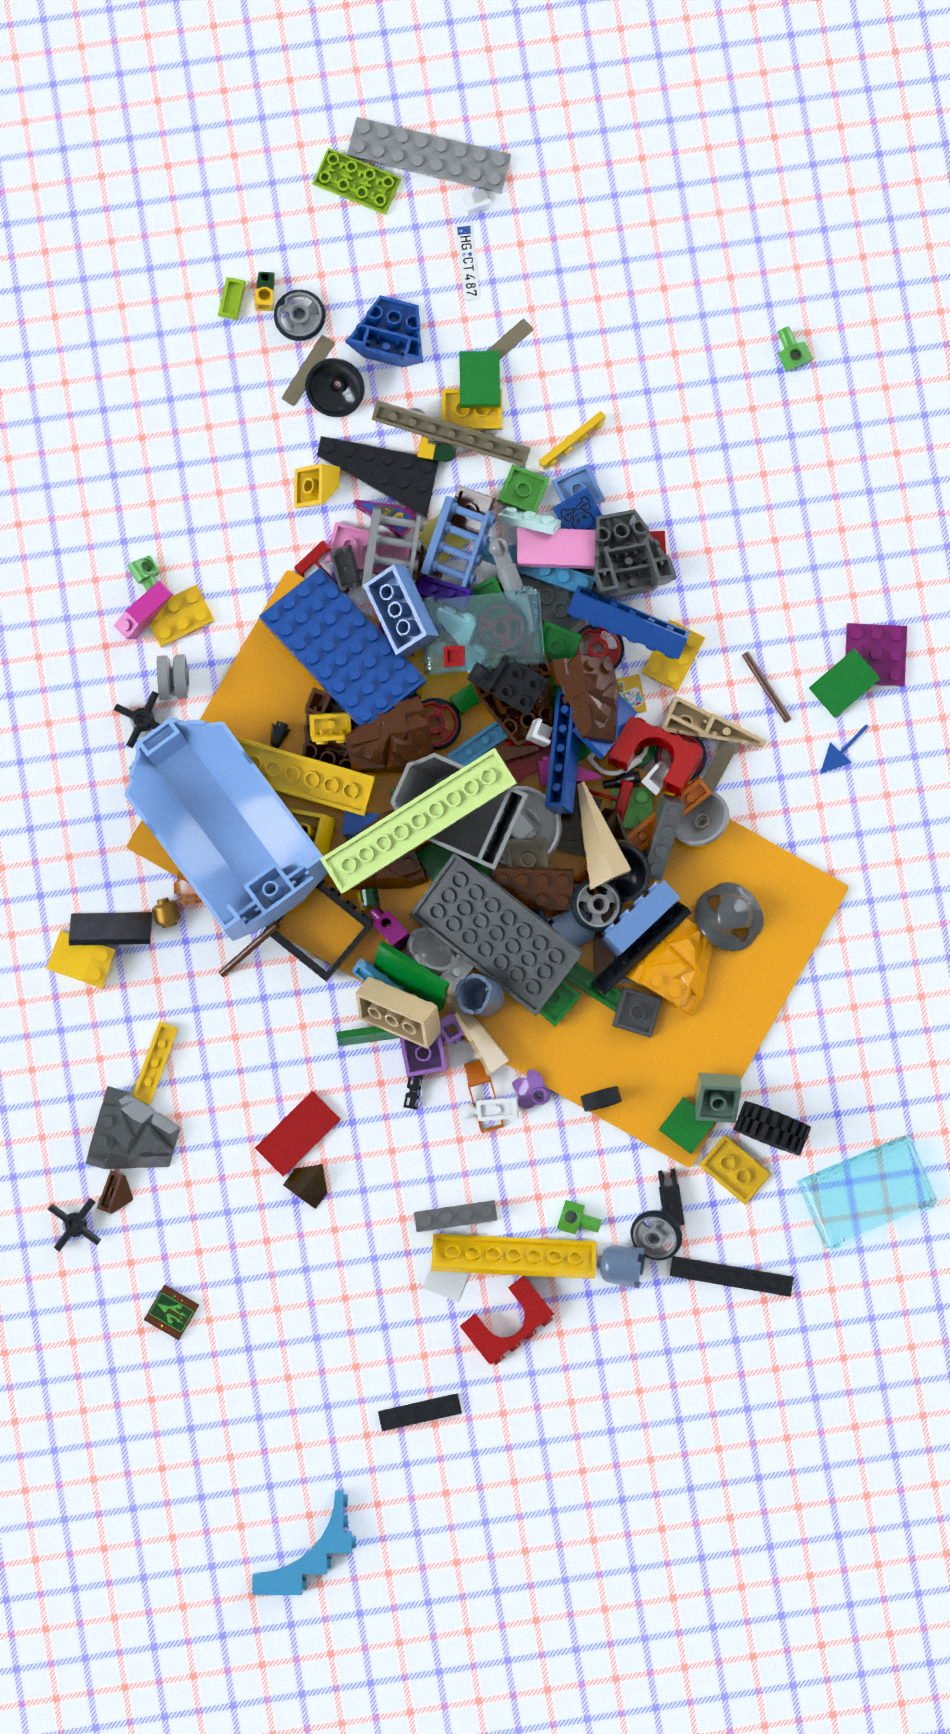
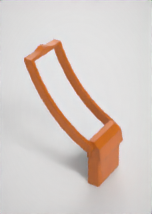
M480 1059L465 1063L467 1085L474 1107L476 1106L470 1087L490 1082L494 1099H497L491 1077L487 1076ZM501 1120L502 1124L482 1130L480 1121H478L481 1134L494 1132L499 1128L505 1127L503 1120Z

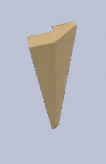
M677 695L672 698L661 724V728L665 732L759 747H764L766 740L714 713L711 714Z
M583 781L576 785V788L578 789V804L582 819L581 827L587 858L589 888L592 890L627 874L631 868Z
M449 984L446 1001L453 1009L459 1025L488 1076L507 1063L509 1057L474 1014L465 1013L459 1009L457 997L454 996L455 990Z

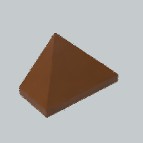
M110 1170L97 1209L113 1214L134 1199L126 1175Z

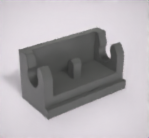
M351 544L331 549L329 555L340 592L350 587L355 588L361 584Z

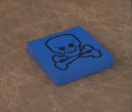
M587 487L552 508L557 518L561 520L563 529L593 530L596 528V517L602 515Z

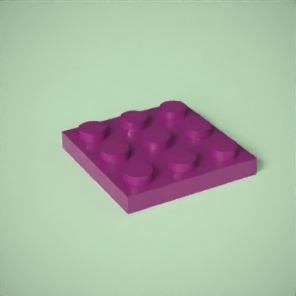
M847 623L845 655L854 648L860 653L881 678L874 684L875 686L904 687L907 626Z

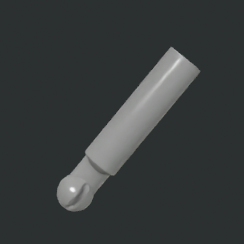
M499 537L492 539L488 546L489 552L493 555L496 563V571L507 601L515 604L524 612L528 622L527 635L538 631V623L516 564L512 562L508 551V543ZM517 619L515 622L520 633L521 624L519 619Z

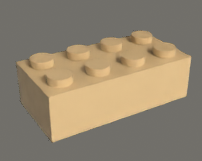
M368 977L355 993L359 1018L362 1021L427 1049L441 1033L438 1007L430 1001L427 1002L414 994L406 993L397 987H392L381 980Z

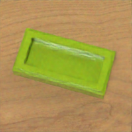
M226 277L218 317L238 321L246 281Z

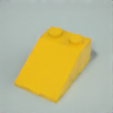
M288 808L322 856L328 854L337 819L325 814Z
M60 931L46 969L104 989L117 951L104 945L70 946L69 933Z

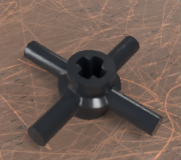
M152 691L144 708H138L134 711L118 703L115 705L114 711L130 718L131 725L134 728L126 746L133 749L141 732H146L151 728L155 729L161 725L155 721L154 714L152 713V709L159 696L158 693ZM145 715L147 722L140 724L139 716L143 717Z
M89 1197L79 1213L73 1212L70 1214H66L53 1203L50 1205L48 1211L63 1221L62 1227L64 1230L63 1235L53 1248L60 1252L71 1237L81 1235L96 1246L99 1245L102 1239L87 1229L85 1218L96 1201ZM77 1219L79 1221L78 1225L80 1227L78 1229L74 1228V1230H72V1224L70 1222L72 1220L76 1221Z

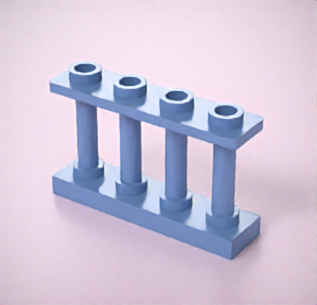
M446 496L421 573L433 575L434 572L438 571L463 580L461 587L470 588L476 580V568L480 566L483 555H481L483 547H486L489 541V529L495 524V511L487 510L486 514L483 515L459 506L457 503L458 498ZM459 514L481 522L482 526L479 534L452 525V516ZM452 533L476 542L473 553L447 545L444 542L446 534ZM445 552L470 561L466 573L440 564L438 561L440 553Z

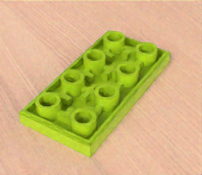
M327 148L312 185L386 216L401 178L336 150Z

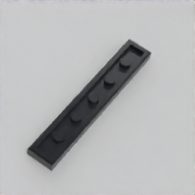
M678 901L673 904L635 942L590 983L591 986L605 996L691 914L689 908Z
M677 1256L672 1257L669 1274L672 1277L791 1297L794 1280L793 1276Z

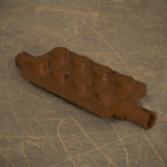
M496 867L495 870L492 869L491 878L526 907L538 910H571L573 892L582 883L574 880V869ZM588 887L587 892L589 895H594V889L590 890Z

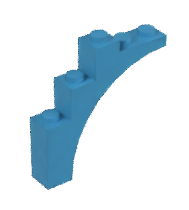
M344 1489L335 1490L334 1507L329 1523L316 1544L301 1558L285 1567L267 1572L253 1573L252 1595H302L303 1590H307V1578H303V1574H327L332 1564L328 1553H352V1548H356V1536H352V1531H344V1528H348V1515H344V1507H348V1494H344Z

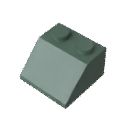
M698 1073L695 1096V1120L736 1123L742 1090L739 1075Z

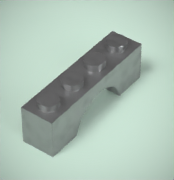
M661 794L656 809L653 836L648 847L643 850L650 864L651 879L659 881L662 879L685 808L681 798Z
M495 1200L414 1212L416 1232L498 1221Z

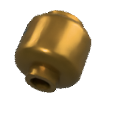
M168 897L157 900V905L152 907L155 922L157 925L162 926V928L175 926L181 919L177 902L174 900L169 901Z

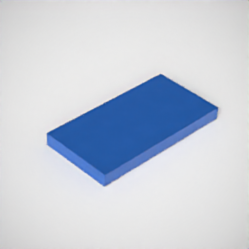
M620 694L616 740L630 716L634 717L637 714ZM576 726L572 730L599 759H602L615 743L581 738Z

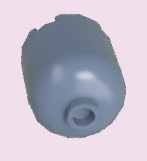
M579 907L582 916L585 920L589 922L591 920V915L587 914L583 908ZM566 910L545 920V922L578 948L589 943L595 937V931L587 930L576 922L571 910Z
M475 973L460 979L454 996L457 997L459 1009L465 1013L484 1017L496 1014L501 1009L505 998L504 991L496 981Z
M621 1245L606 1247L602 1256L598 1255L596 1265L597 1268H600L602 1279L608 1283L639 1289L641 1285L639 1276L643 1275L645 1256L643 1254L645 1253V1248Z

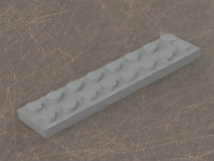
M356 117L347 152L348 156L355 159L500 194L503 191L511 159L510 153L361 117Z

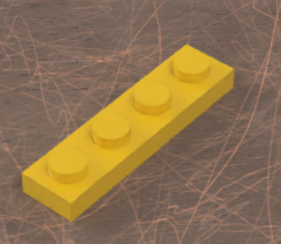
M600 410L539 459L538 464L544 470L547 467L550 469L555 466L560 456H567L574 450L573 446L575 444L585 442L590 437L588 434L591 431L601 429L605 425L606 415Z
M159 1021L133 1091V1096L139 1101L149 1105L152 1104L179 1028Z

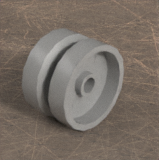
M167 655L157 656L156 670L159 699L170 700L172 697V687H174L175 695L178 699H187L189 697L190 680L186 655H175L172 668Z

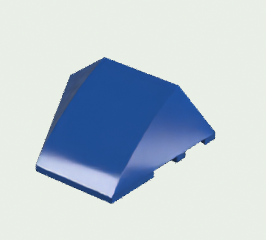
M380 295L367 311L366 316L357 324L353 333L347 337L345 343L364 358L390 365L406 367L423 363L419 305Z

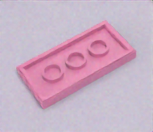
M335 521L329 546L331 549L351 544L357 568L363 571L369 530ZM379 533V534H381V536L393 537V536H389V535H386V534ZM380 544V546L376 545L375 553L379 554L378 556L409 560L412 548ZM327 551L325 558L327 562H331L329 551ZM382 564L373 565L372 573L378 575L390 566Z
M517 527V567L594 569L596 530L558 529L552 535Z

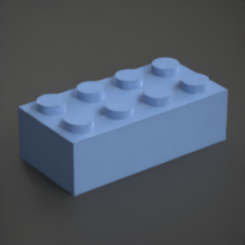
M393 564L363 585L396 655L410 656L439 637L406 566Z
M665 880L660 884L656 881L645 891L646 897L641 895L631 905L633 908L631 911L626 909L619 916L616 925L612 923L601 933L604 937L600 941L616 958L681 898Z

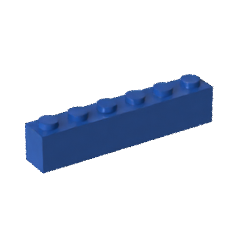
M579 585L567 610V613L574 619L585 620L593 627L604 628L613 635H621L632 643L638 642L645 645L651 651L657 650L664 653L666 657L671 659L676 658L679 660L690 634L688 630Z
M557 690L545 801V807L553 814H573L581 740L572 731L575 727L570 716L573 711L569 702L564 704L562 697L565 696L563 690Z

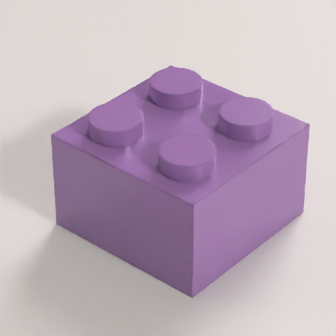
M440 1034L428 1049L399 1037L407 1078L447 1071Z

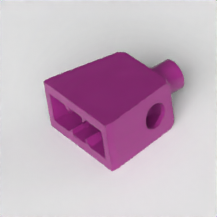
M379 906L374 908L370 915L375 920L373 922L375 928L392 947L399 951L403 950L410 936L409 933L389 910L384 913Z

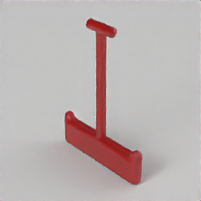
M324 540L317 544L294 566L298 574L304 577L305 572L312 565L316 564L318 568L321 567L338 585L318 562L327 551H331V547ZM347 588V590H345L344 593L347 594L350 591V589Z
M620 780L621 788L618 798L588 789L593 795L617 801L615 809L619 812L623 822L633 789V782Z

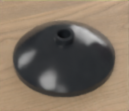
M328 358L315 364L309 371L305 382V390L309 402L317 411L330 417H343L351 414L360 406L365 394V384L361 373L353 364L340 358ZM335 381H339L341 386H336Z
M617 842L631 870L627 874L609 882L619 891L622 902H629L640 897L648 888L651 879V868L648 859L639 848L630 843ZM601 886L597 887L600 893L606 894L607 889Z

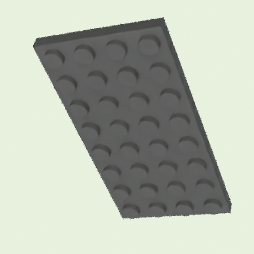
M455 852L409 914V916L483 975L496 981L503 991L535 1016L540 1013L584 953L465 857Z

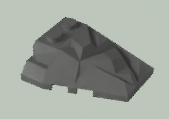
M635 509L596 517L594 578L599 594L620 598L656 590L659 585H665L677 578L671 558L668 554L665 555L659 547L660 543L650 535L648 526Z
M107 1086L85 1164L102 1169L170 1167L181 1127L161 1113L151 1109L146 1103L139 1101L130 1092Z

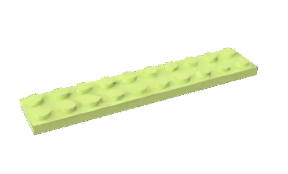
M493 748L326 854L320 860L341 894H344L516 785L517 782L497 750Z

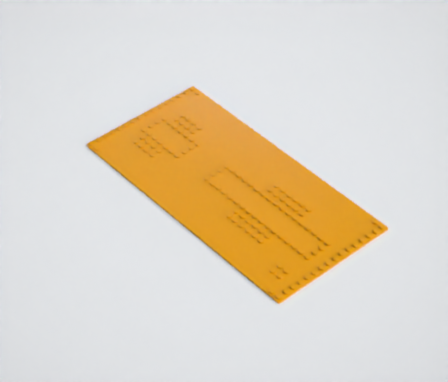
M287 570L262 613L305 580V578L291 570ZM363 612L378 628L380 621ZM258 618L200 720L209 723H216V721L224 722L234 736L271 746L272 723L276 724L277 721L286 723L291 731L279 749L303 755L306 703L313 687L326 690ZM425 646L414 652L413 657L405 656L426 679V683L416 691L421 697V702L429 698H441L450 702L449 698L472 683L466 680L470 673L461 670L460 667H444V657ZM480 702L463 715H460L461 730L455 742L445 749L434 750V753L447 758V754L496 720L483 703ZM432 705L424 708L425 717L434 712ZM446 709L442 713L445 720V728L453 730L454 719L452 714ZM433 719L429 723L432 729H437L441 725L437 719ZM431 735L432 743L442 742V737L440 735ZM509 738L505 739L504 741H502L500 744H498V745L495 746L494 748H495V749L498 748L499 746H501L502 744L506 743V742L509 741L510 739H509ZM610 751L602 759H599L597 756L593 758L603 769L609 771L619 770V768L608 764V754ZM587 757L578 762L579 767L601 774L602 779L584 781L588 789L611 796V789L621 788L615 786L604 789L603 781L614 779L616 776L600 773L587 760ZM634 768L635 771H639L642 781L648 772L641 768ZM538 771L514 785L531 787L545 795L547 791V785L539 786ZM366 773L376 776L367 812L382 814L393 810L394 808L390 802L392 798L390 790L398 785L403 773ZM642 782L638 783V787H646ZM664 789L657 795L652 792L653 812L657 809L661 794L670 796L675 794ZM274 790L287 808L325 814L337 819L329 853L346 841V836H342L345 810ZM591 794L602 799L600 812L604 808L612 809L610 799ZM729 819L722 835L707 845L689 846L680 842L675 837L661 881L650 879L648 886L650 888L656 881L660 884L665 880L681 897L678 902L688 907L691 911V914L686 919L695 924V908L698 899L704 892L720 883L731 882L742 886L752 893L761 907L764 918L763 927L748 947L739 951H726L713 945L703 999L693 1016L675 1007L674 1003L643 985L617 983L614 987L622 991L623 987L662 998L651 1038L611 1026L615 1011L565 979L564 981L581 994V997L556 1027L540 1014L537 1016L532 1014L505 991L503 1005L496 1014L487 1017L475 1015L509 1057V1061L505 1063L506 1065L526 1076L528 1069L537 1071L542 1075L544 1085L548 1089L582 1108L583 1105L580 1098L582 1095L618 1086L622 1102L589 1112L687 1168L693 1166L717 1122L714 1123L692 1154H689L658 1129L683 1097L695 1106L698 1073L739 1075L741 1081L848 891V885ZM141 820L129 840L127 848L189 883L155 835ZM625 829L626 834L632 829ZM426 841L415 848V851H420L432 844V842ZM555 850L549 857L550 868L574 869V875H576L587 866V858ZM498 862L497 867H508L507 865H504L500 862ZM426 871L427 883L408 889H377L380 908L384 913L389 910L409 935L417 928H424L409 914L432 884ZM327 873L323 878L325 881L323 885L328 889L333 887L341 894L331 876ZM315 887L304 901L286 914L279 923L280 928L277 931L292 943L334 965L364 926ZM594 888V895L602 894L597 888ZM364 889L348 890L339 896L344 902L347 899L357 907L355 911L360 915L363 912L372 919L371 924L373 925L375 920L370 915L373 909L360 910L357 893ZM720 896L710 897L706 901L712 907L714 913L717 911ZM637 899L629 902H622L621 914L626 909L631 911L633 909L631 905ZM580 901L579 907L584 909V902ZM544 910L546 919L550 918V915ZM374 925L339 968L362 983L364 982L351 973L360 958L374 966L378 945L382 940L388 943ZM747 927L731 930L741 941L745 940L749 931ZM591 940L589 943L579 947L584 953L577 963L594 973L593 940ZM406 947L400 951L405 955H407ZM475 967L468 974L471 975L472 973L483 975ZM446 999L444 1007L440 1012L438 1011L439 1020L454 1012ZM454 1025L449 1026V1031L451 1033L456 1032V1027ZM463 1035L464 1041H466V1042H468V1043L470 1044V1042L468 1041L467 1037H466L465 1035Z

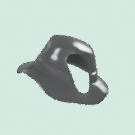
M724 882L707 890L698 899L695 908V919L699 930L710 943L722 950L739 951L748 947L763 927V913L757 899L751 892L735 883ZM720 896L717 911L714 913L712 907L706 901L710 897ZM747 927L749 931L744 941H741L737 935L731 932L732 929Z

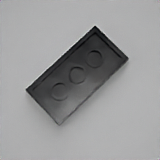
M152 912L71 913L69 945L151 944Z

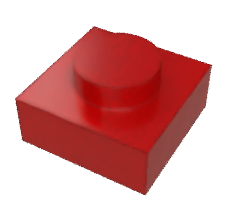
M465 646L443 647L444 667L466 666Z

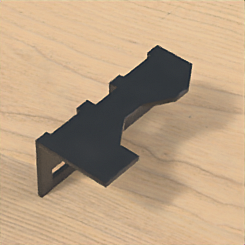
M423 1075L414 1077L412 1085L410 1084L411 1078H408L407 1088L410 1090L409 1093L405 1094L404 1108L417 1110ZM409 1097V1098H410L409 1105H406V1103H407V1098Z

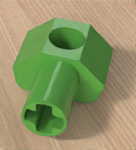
M790 326L777 331L784 347L782 351L778 352V355L786 372L813 360L805 341L797 343ZM797 352L801 358L793 360L790 354Z
M150 555L137 559L127 565L135 581L138 584L142 583L146 591L157 582L155 577L160 574V571Z
M565 1200L557 1229L575 1235L578 1227L598 1233L602 1219L583 1214L585 1205ZM567 1212H575L577 1219L574 1223H568L565 1220Z

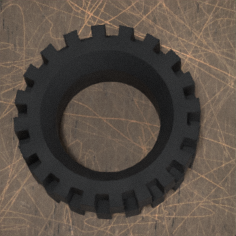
M744 1101L733 1130L771 1147L800 1156L811 1126L770 1108Z

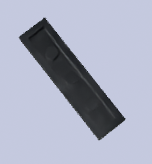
M458 1393L378 1411L382 1431L462 1414Z

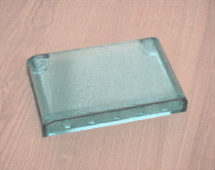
M523 586L518 591L435 599V597H423V603L439 634V637L422 647L424 675L467 672L473 669L476 662L489 669H496L504 654L510 656L509 663L515 659L523 665L545 664L539 590L533 589V586ZM465 646L466 666L444 667L443 647Z
M910 1134L896 1138L796 1181L824 1249L830 1248V1251L842 1247L841 1242L923 1208L924 1211L935 1208V1203L938 1202Z

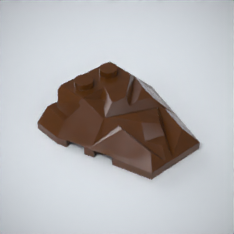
M545 650L517 660V662L530 667L549 680L528 716L493 696L494 689L487 693L472 683L476 696L515 747L530 742L526 740L533 720L540 718L542 719L541 723L553 727L552 688H550V676H552Z
M576 655L572 659L562 658L551 661L550 667L553 681L556 687L561 686L565 694L562 697L564 704L568 702L573 711L570 716L580 737L609 743L615 742L619 686L612 660Z
M313 687L305 706L306 725H304L305 744H303V756L351 769L346 743H336V740L328 741V744L320 745L310 739L309 714L345 712L326 691ZM351 718L352 731L359 726Z
M419 696L399 701L394 705L395 708L386 714L382 712L377 715L379 718L369 724L365 722L344 735L352 770L362 773H403L407 763L434 753L429 724Z
M394 809L380 814L375 821L368 826H364L356 835L393 813ZM413 849L350 890L376 887L377 889H408L427 883L428 878L422 862L420 863L417 853Z

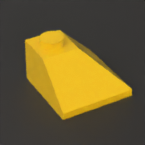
M317 464L295 468L294 508L298 509L325 504L339 488L340 467Z

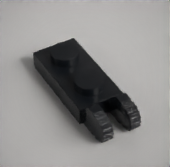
M675 1168L670 1169V1178L672 1180V1185L665 1186L664 1173L660 1170L658 1171L660 1185L658 1188L662 1212L672 1216L677 1221L678 1226L685 1225Z

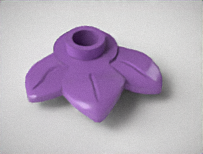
M528 1069L527 1078H518L512 1082L514 1090L520 1095L518 1106L521 1108L529 1109L535 1104L543 1105L550 1099V1090L544 1085L542 1075L533 1069ZM542 1091L544 1093V1096L539 1097L537 1095V1092Z

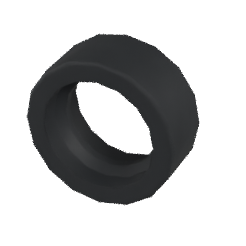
M618 1086L591 1092L580 1097L584 1112L622 1102Z

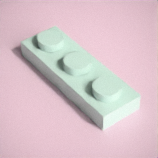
M505 507L497 516V522L552 535L561 528V520L554 519L553 516H541L532 511H519L515 507Z

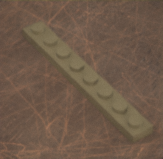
M380 400L376 401L371 417L372 421L523 467L526 465L531 446Z

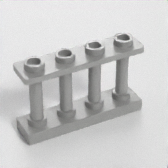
M373 507L361 589H365L363 585L376 577V574L372 573L373 565L392 566L395 564L406 566L409 568L408 571L411 577L413 571L417 572L418 560L415 559L416 551L420 552L421 540L418 539L419 531L423 532L424 520L421 519V514L416 515V520L384 516L381 513V508ZM387 524L414 528L413 540L381 536L378 533L379 525ZM385 544L412 548L410 560L378 556L379 554L375 553L376 545Z

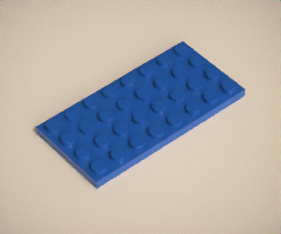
M321 567L259 615L261 622L358 726L365 722L369 724L379 718L378 714L382 712L386 714L394 709L396 703L406 700L426 683V679L404 655L399 656L395 654L389 639L344 591L340 592L339 586Z

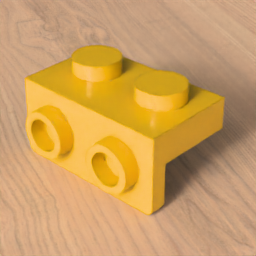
M346 712L309 714L310 739L320 745L328 744V741L336 740V743H346L344 735L351 732V717Z

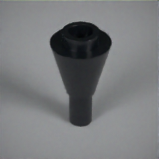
M277 721L276 724L272 723L270 741L272 747L279 748L291 731L288 728V724Z
M633 768L627 773L624 772L616 776L614 779L603 781L604 789L615 786L621 787L620 780L623 779L633 782V787H638V783H641L639 771H635Z

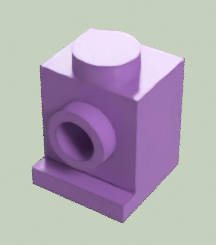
M453 1012L439 1021L441 1033L447 1044L453 1042L455 1045L464 1040L463 1035L465 1034ZM454 1025L456 1032L451 1033L449 1026Z

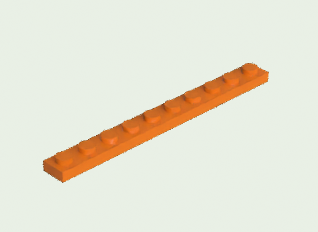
M698 776L687 785L681 797L674 795V797L681 798L685 804L682 817L711 795L712 792ZM656 811L627 833L630 844L640 850L646 847L652 839L656 822ZM587 866L574 875L576 882L589 880ZM546 910L550 917L566 911Z

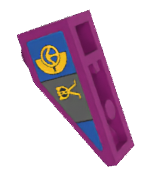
M356 499L353 502L354 507L370 518L373 507L381 508V513L384 516L416 520L415 511L407 506L403 508L400 505ZM383 524L385 528L401 539H404L411 529Z

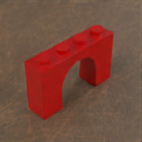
M630 716L608 754V764L627 772L634 757L641 749L647 746H660L666 749L674 760L663 779V789L681 797L703 759V749L696 743H689L683 740L677 734L667 733L659 726L648 724L642 718Z
M521 1276L508 1287L521 1304L525 1315L524 1323L517 1333L508 1337L496 1336L488 1330L476 1313L460 1325V1328L489 1365L494 1363L496 1366L505 1358L503 1356L504 1353L508 1350L511 1353L521 1346L519 1342L523 1338L530 1339L537 1333L535 1329L542 1324L545 1327L553 1320L551 1316L554 1313L525 1276Z

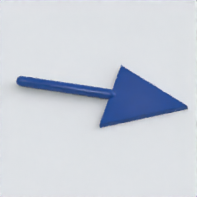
M867 724L840 751L830 742L820 774L852 763L843 753L869 727Z

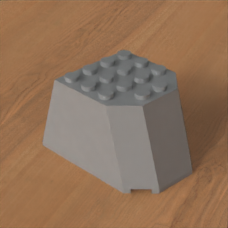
M436 753L407 763L390 801L394 811L465 766ZM511 787L427 841L495 870L529 794Z

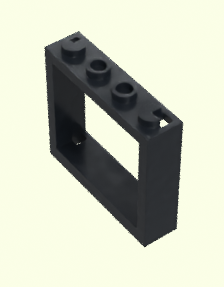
M322 879L316 888L364 926L329 971H325L278 931H275L270 937L328 983L373 928V925L371 924L372 919L364 912L361 915L356 912L355 909L357 907L348 899L346 902L340 899L339 896L341 894L333 887L328 889L323 885L325 881ZM286 914L275 922L279 924L281 920L286 916Z

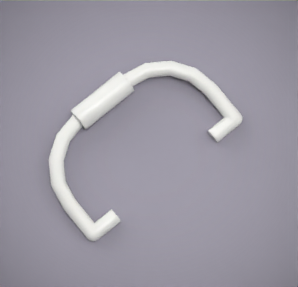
M649 746L645 747L639 756L634 757L627 772L642 762V759L647 755ZM593 752L587 756V760L602 774L616 776L624 772L627 773L621 769L616 771L603 769L593 759L596 756Z

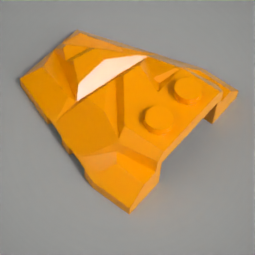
M685 919L625 977L639 986H645L674 1003L675 1007L693 1016L703 999L713 944L705 938L695 923Z

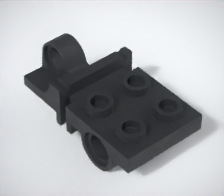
M505 654L495 671L476 662L466 680L477 685L487 693L494 689L493 696L527 716L549 681L535 670L517 662L515 659L509 663L510 656Z

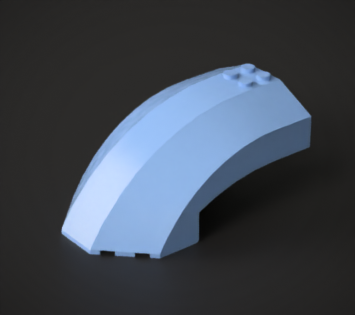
M169 718L136 743V755L134 761H132L129 773L130 781L128 788L126 787L125 797L232 941L277 921L304 901L326 876L328 871L320 860L323 857L224 722L216 721V723H209L203 720L189 719V721H183L177 718Z

